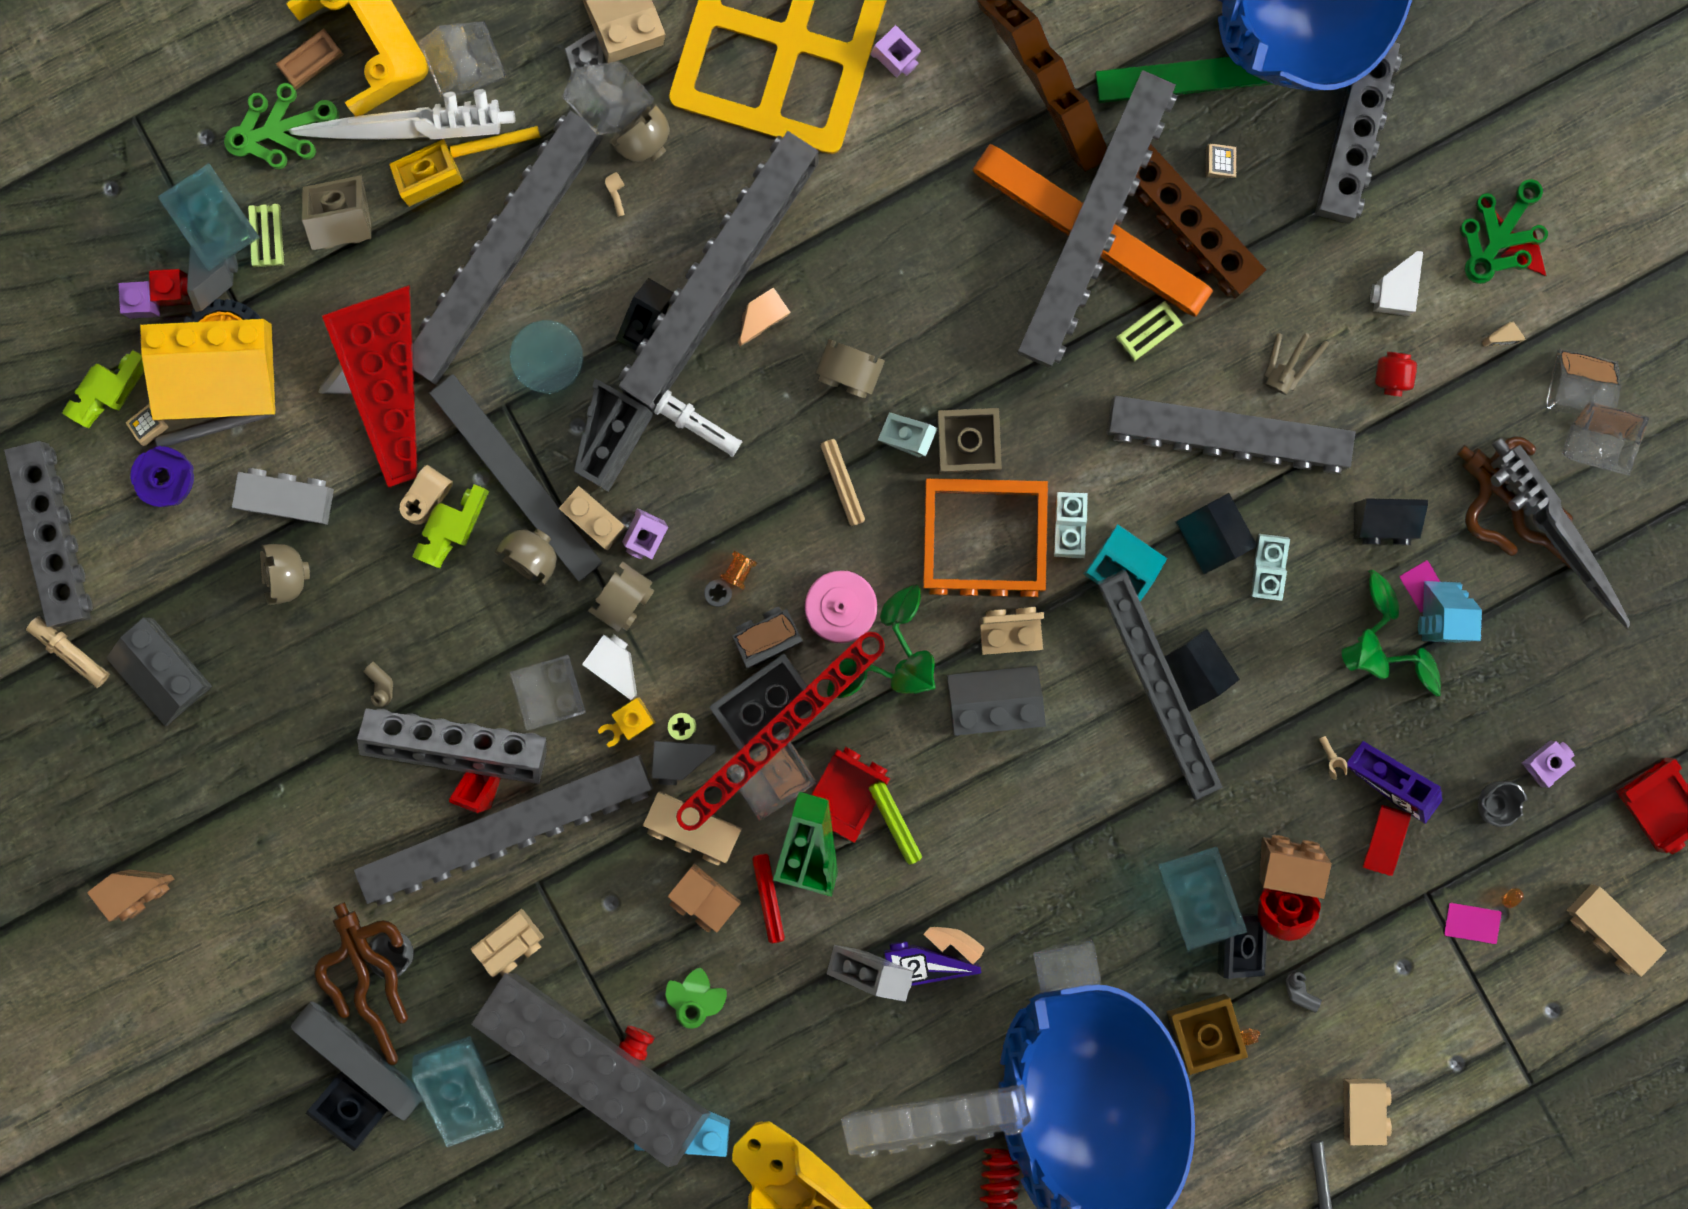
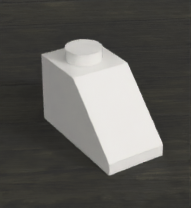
M1415 252L1377 281V285L1373 284L1370 302L1374 303V312L1410 316L1416 312L1423 252Z
M615 634L611 638L603 635L582 665L627 698L634 700L637 696L631 653L625 649L628 644Z

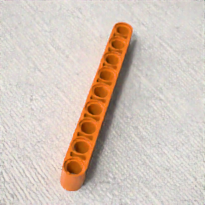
M989 144L972 169L973 172L1069 236L1083 203L1008 153ZM1114 224L1111 234L1116 235L1109 252L1103 250L1100 257L1185 313L1197 317L1213 290L1203 281Z

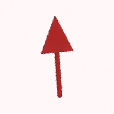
M1485 198L1481 200V204L1485 208L1491 207ZM1496 212L1498 224L1501 226L1504 220ZM1533 231L1535 239H1537L1536 231ZM1526 243L1512 246L1501 255L1503 258L1510 257L1520 250H1526L1532 257V262L1527 268L1546 276L1539 245ZM1517 256L1519 264L1525 265L1527 263L1524 256Z

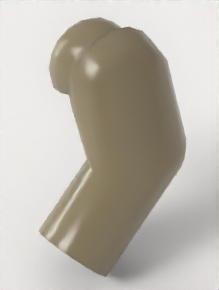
M373 661L365 668L363 673L375 683L371 702L376 707H383L388 705L393 698V680Z

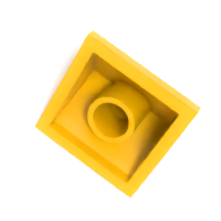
M444 139L389 164L399 194L409 207L464 182Z

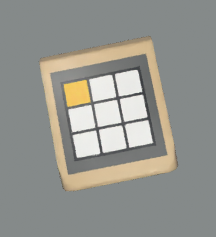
M1218 144L1207 145L1206 178H1236V147Z
M1510 321L1483 339L1482 345L1519 344L1526 339L1514 321Z
M150 404L126 422L136 440L143 446H147L155 437H158L169 428L164 420H152Z

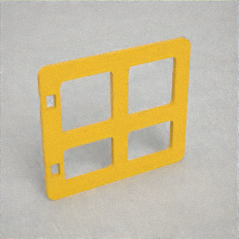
M698 0L670 90V101L678 109L777 138L779 135L784 137L786 132L789 131L820 152L827 154L837 153L841 149L887 0H864L853 39L848 43L808 31L807 24L815 0H792L787 19L782 23L724 6L721 0ZM714 28H722L777 46L776 55L759 107L752 108L699 92L695 89L703 57ZM802 53L840 64L843 67L826 126L823 128L785 118L780 113L797 57Z

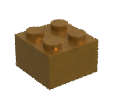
M1226 994L1167 1011L1179 1053L1189 1075L1248 1058L1231 999Z

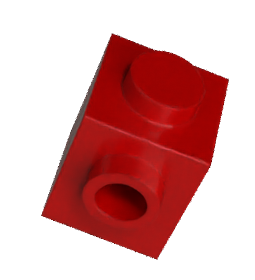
M180 269L149 271L151 302L158 306L190 305V297L187 292L188 274Z

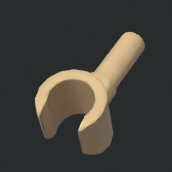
M615 172L606 177L605 184L613 198L617 217L625 214L617 190L625 185L619 174Z
M1326 736L1320 738L1319 740L1330 761V777L1337 780L1334 770L1336 767L1342 768L1345 775H1347L1346 760L1337 757Z

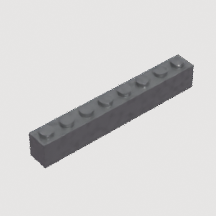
M1114 396L1112 398L1107 435H1113V440L1118 442L1131 443L1133 438L1144 440L1143 445L1151 447H1161L1162 443L1173 444V449L1178 451L1191 452L1192 447L1204 449L1203 454L1211 456H1221L1222 452L1234 453L1233 458L1238 460L1251 461L1252 456L1261 457L1263 458V463L1281 465L1282 461L1293 462V467L1299 469H1311L1312 465L1322 466L1323 472L1341 474V470L1351 467L1356 431L1121 396Z

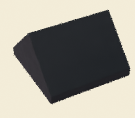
M1229 493L1175 521L1203 574L1257 547L1253 536Z
M1205 629L1164 656L1189 712L1220 696L1240 680L1208 629Z
M1220 913L1217 973L1223 978L1265 976L1267 932L1263 929L1258 914Z
M341 1071L305 1114L351 1150L355 1151L369 1136L388 1109Z

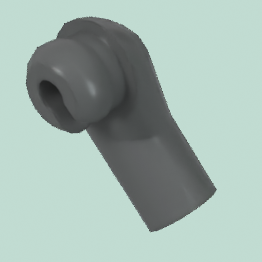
M1301 972L1289 974L1285 985L1290 1001L1316 1013L1320 1008L1322 1000L1307 993L1304 982L1306 981L1305 975Z

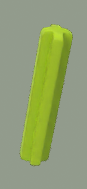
M882 781L873 783L869 790L906 863L911 865L922 859V855L886 784Z

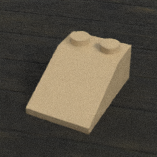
M583 0L607 64L664 45L666 34L652 0Z

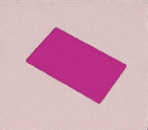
M1428 560L1400 576L1420 613L1423 612L1424 581L1440 582Z
M1449 903L1444 935L1497 944L1502 912Z

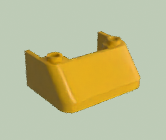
M391 0L289 1L286 4L299 21L323 7L330 10H338L350 3L380 53L371 58L364 68L365 77L371 87L345 102L355 116H361L423 80L428 74V61Z

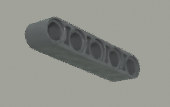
M310 1001L291 1024V1028L297 1035L396 1117L406 1120L425 1097L424 1092L393 1065H389L381 1055L319 1004Z

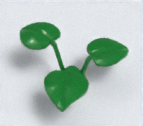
M1369 570L1371 597L1377 609L1383 614V618L1372 629L1364 630L1362 636L1358 637V643L1342 649V658L1346 667L1351 671L1359 668L1370 672L1379 679H1385L1389 676V663L1412 661L1416 664V674L1422 684L1435 696L1440 697L1441 680L1439 669L1433 656L1426 649H1417L1416 655L1386 657L1382 651L1375 633L1389 622L1390 617L1394 620L1399 617V603L1390 583L1376 571Z
M917 584L908 586L892 595L884 604L880 614L881 622L885 626L892 625V629L908 659H903L896 665L894 674L871 664L836 698H845L860 690L867 679V671H874L890 678L891 687L897 693L917 694L935 689V662L933 655L925 650L912 654L899 630V625L911 621L919 608L921 588ZM845 659L840 663L839 669L843 675L852 676L856 672V664L851 659ZM830 681L827 689L828 697L834 692V685Z

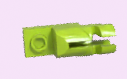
M134 350L130 354H126L119 363L118 369L120 371L118 374L96 363L89 369L79 387L75 389V394L79 395L81 402L69 400L62 413L80 425L90 428L93 422L105 410L103 408L104 404L119 411L144 372L142 354Z
M475 484L472 489H467L461 500V505L464 506L462 512L442 503L434 507L422 531V535L428 538L430 544L423 545L418 543L412 557L440 568L453 548L450 545L452 541L466 546L489 491Z

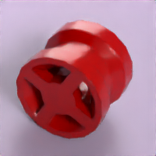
M628 1025L625 1030L626 1038L620 1042L618 1047L632 1057L645 1061L648 1055L647 1047L653 1043L655 1037L640 1028Z

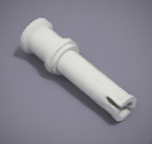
M667 390L654 410L655 414L661 413L674 421L677 428L683 429L686 427L731 457L735 455L742 440L737 439L694 412L695 408H693V405L690 403L686 405L671 396V391Z

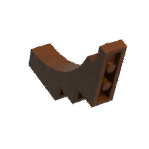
M976 0L979 8L992 20L996 32L1011 50L1036 88L1052 116L1072 159L1085 172L1099 166L1108 149L1088 100L1074 87L1063 58L1049 46L1038 17L1019 0Z

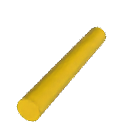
M538 126L453 145L450 146L452 158L541 138Z

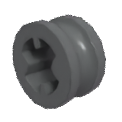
M713 580L706 585L704 596L710 605L722 607L730 601L732 590L725 581ZM717 585L724 586L722 590L727 591L726 598L721 597L719 602H715L712 600L714 596L710 597V590L716 589Z

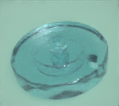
M541 320L527 325L516 335L511 345L510 364L515 376L528 389L538 393L552 394L568 388L577 379L583 366V349L579 339L571 329L556 321Z

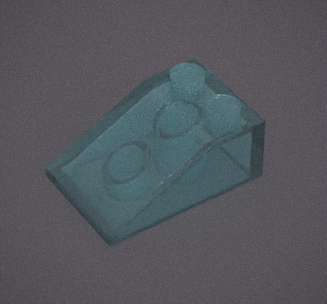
M209 163L158 196L208 271L260 238L230 191Z
M1217 847L1159 864L1160 876L1187 951L1247 933Z
M471 1036L413 1056L412 1079L447 1147L504 1128V1122L483 1061Z

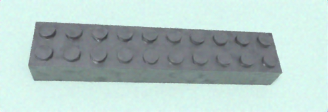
M789 131L786 132L784 137L779 135L775 139L769 150L772 152L770 158L766 163L764 161L760 162L753 173V177H755L754 182L750 188L745 186L736 199L738 203L737 208L733 214L727 212L719 225L722 229L717 238L711 237L702 251L705 254L700 264L695 262L691 266L685 277L688 279L683 289H676L669 300V304H671L670 309L666 315L661 313L652 326V329L655 330L649 341L644 339L635 352L638 355L632 366L627 364L619 375L618 379L621 381L619 387L623 393L654 412L664 393L671 388L819 164L818 150Z

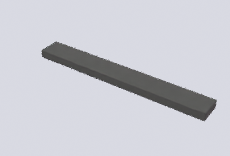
M452 374L429 392L533 525L551 538L549 544L575 578L580 582L601 566L603 562L566 515L559 509L558 505L456 376Z
M1122 570L1097 582L1098 588L1192 797L1198 800L1223 788L1127 572Z

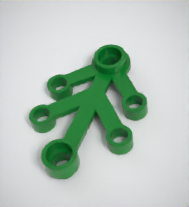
M1528 179L1520 184L1516 191L1517 201L1500 227L1494 208L1496 206L1495 197L1492 194L1485 193L1478 198L1476 208L1483 214L1489 244L1484 252L1482 251L1477 234L1480 230L1479 222L1469 218L1460 226V233L1467 239L1471 256L1464 268L1466 277L1471 282L1484 284L1490 281L1497 271L1510 268L1524 270L1531 264V254L1526 250H1520L1514 256L1494 258L1500 249L1526 243L1540 245L1547 239L1548 231L1542 225H1536L1531 230L1510 234L1526 208L1537 203L1542 197L1543 188L1538 181ZM1526 189L1532 191L1533 198H1525L1523 191ZM1483 198L1491 202L1490 208L1482 206L1481 200ZM1472 224L1475 227V232L1468 233L1465 230V225ZM1533 231H1541L1543 238L1541 240L1535 239ZM1517 256H1524L1527 263L1525 265L1519 264ZM1475 265H1482L1485 272L1483 274L1476 273Z

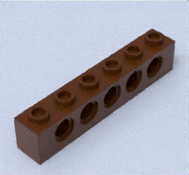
M1150 144L1148 150L1153 151L1146 169L1154 174V181L1144 182L1139 176V171L1145 168L1140 167L1136 174V178L1140 179L1136 189V198L1146 208L1150 206L1158 214L1156 219L1166 230L1171 228L1178 236L1176 238L1178 244L1186 252L1191 250L1198 258L1197 264L1205 273H1212L1219 281L1217 285L1225 295H1232L1236 299L1266 271V268ZM1164 191L1172 193L1175 202L1170 205L1164 204L1160 199V193ZM1184 213L1192 215L1195 219V225L1192 227L1184 226L1180 220V215ZM1205 235L1211 236L1215 241V248L1206 249L1203 247L1201 237ZM1222 258H1231L1235 262V270L1226 271L1221 265Z

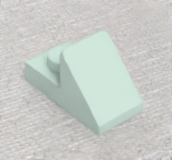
M889 412L878 440L916 457L926 456L937 428L930 424Z

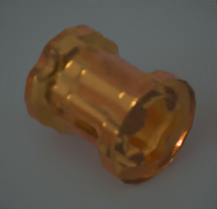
M734 551L732 553L734 558L726 573L721 574L720 578L744 590V582L752 567H756L758 563Z

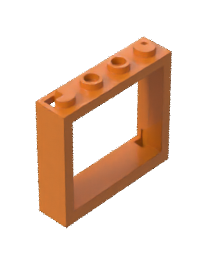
M926 478L923 589H929V595H948V590H960L961 596H978V590L990 591V596L1007 597L1008 591H1020V597H1038V592L1046 591L1048 481ZM935 493L1037 495L1036 581L933 579Z

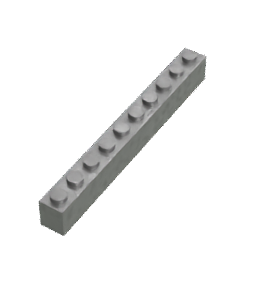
M1142 70L1017 352L1018 355L1048 368H1051L1053 362L1060 363L1066 347L1061 345L1066 334L1072 336L1079 320L1074 317L1078 306L1085 307L1091 291L1086 289L1090 278L1097 280L1104 264L1098 260L1103 250L1109 252L1116 235L1111 234L1115 222L1118 224L1122 223L1128 207L1123 205L1127 195L1134 196L1140 179L1136 178V174L1140 167L1146 169L1153 151L1148 150L1151 140L1155 139L1158 141L1165 126V123L1160 122L1164 111L1170 113L1177 99V95L1173 94L1175 84Z
M571 110L567 116L562 115L553 129L555 134L550 141L545 140L537 152L539 158L533 166L528 165L520 177L522 183L516 192L512 190L503 202L504 210L499 216L495 215L490 220L486 228L489 232L483 241L478 240L469 253L472 257L466 266L461 265L453 276L454 284L449 291L444 290L436 301L437 309L432 316L427 315L419 327L421 333L415 342L412 340L413 370L437 385L603 138L601 130Z
M638 755L357 868L354 872L367 904L376 901L377 906L395 900L393 893L404 889L407 895L422 889L421 882L432 878L434 883L451 877L450 870L461 867L462 872L479 866L478 859L489 855L490 860H494L508 854L506 848L517 844L519 849L536 843L534 837L546 833L548 838L563 832L564 828L562 825L574 821L575 826L593 820L591 814L602 810L605 815L620 809L619 802L629 798L632 804L648 798L647 791L653 789L642 758Z

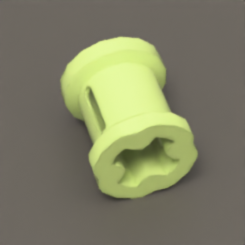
M687 713L675 714L668 722L669 734L676 740L689 739L696 731V721ZM679 718H683L685 723H690V729L685 730V735H681L680 730L674 729V724L679 723Z

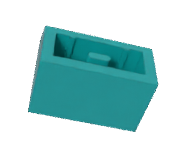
M1117 524L1083 575L1097 584V582L1125 570L1141 602L1157 578L1167 558Z

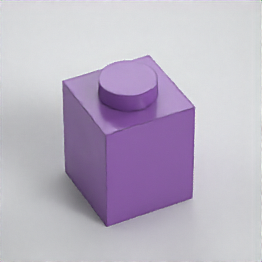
M149 281L119 283L120 314L130 319L160 317V306L150 301Z

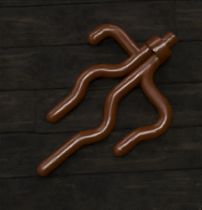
M1514 436L1505 441L1510 449L1521 445L1528 456H1532L1536 452V447L1523 437ZM1464 445L1457 452V455L1464 460L1462 467L1472 474L1480 485V492L1469 506L1465 515L1467 530L1480 541L1494 543L1506 554L1514 556L1518 551L1515 544L1497 531L1480 527L1477 521L1479 513L1488 503L1492 492L1506 504L1516 496L1503 485H1508V480L1499 487L1491 483L1490 478L1500 469L1498 467L1493 469L1490 464L1500 455L1496 451L1489 458L1479 448L1472 451ZM1523 507L1518 511L1511 509L1514 529L1522 539L1529 543L1544 546L1572 569L1545 533L1532 531L1527 527ZM1562 507V509L1572 522V515Z
M345 902L333 907L338 917L333 920V923L340 934L341 946L337 951L329 953L318 960L314 972L316 982L331 998L338 1015L341 1018H347L350 1015V1009L340 989L329 980L327 968L342 962L348 956L350 957L358 977V984L354 993L356 1010L370 1024L386 1062L389 1065H395L398 1062V1056L380 1017L369 1008L366 1001V995L370 987V975L364 959L381 969L384 973L385 993L398 1023H406L408 1015L397 991L398 976L396 969L388 959L374 952L366 938L385 933L393 947L399 948L403 945V938L398 928L385 920L361 927L356 912H349Z

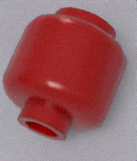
M1387 352L1386 356L1378 359L1375 384L1378 387L1384 388L1385 395L1402 397L1403 391H1410L1414 388L1418 365L1416 361L1411 359V354Z

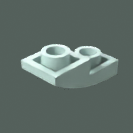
M1057 492L1054 557H1085L1088 493Z
M1258 534L1252 597L1282 601L1287 575L1285 568L1290 543L1289 537Z

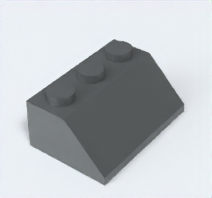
M143 617L120 637L106 657L164 726H168L212 687L154 618Z
M1037 666L947 675L954 736L1046 727L1043 695Z

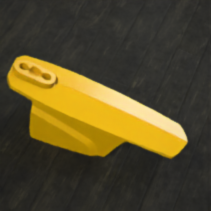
M770 1121L755 1123L734 1144L732 1161L752 1185V1190L748 1197V1209H873L812 1151ZM751 1139H756V1140H758V1141L760 1142L761 1146H760V1145H754V1144L751 1142ZM773 1160H779L783 1165L778 1166Z

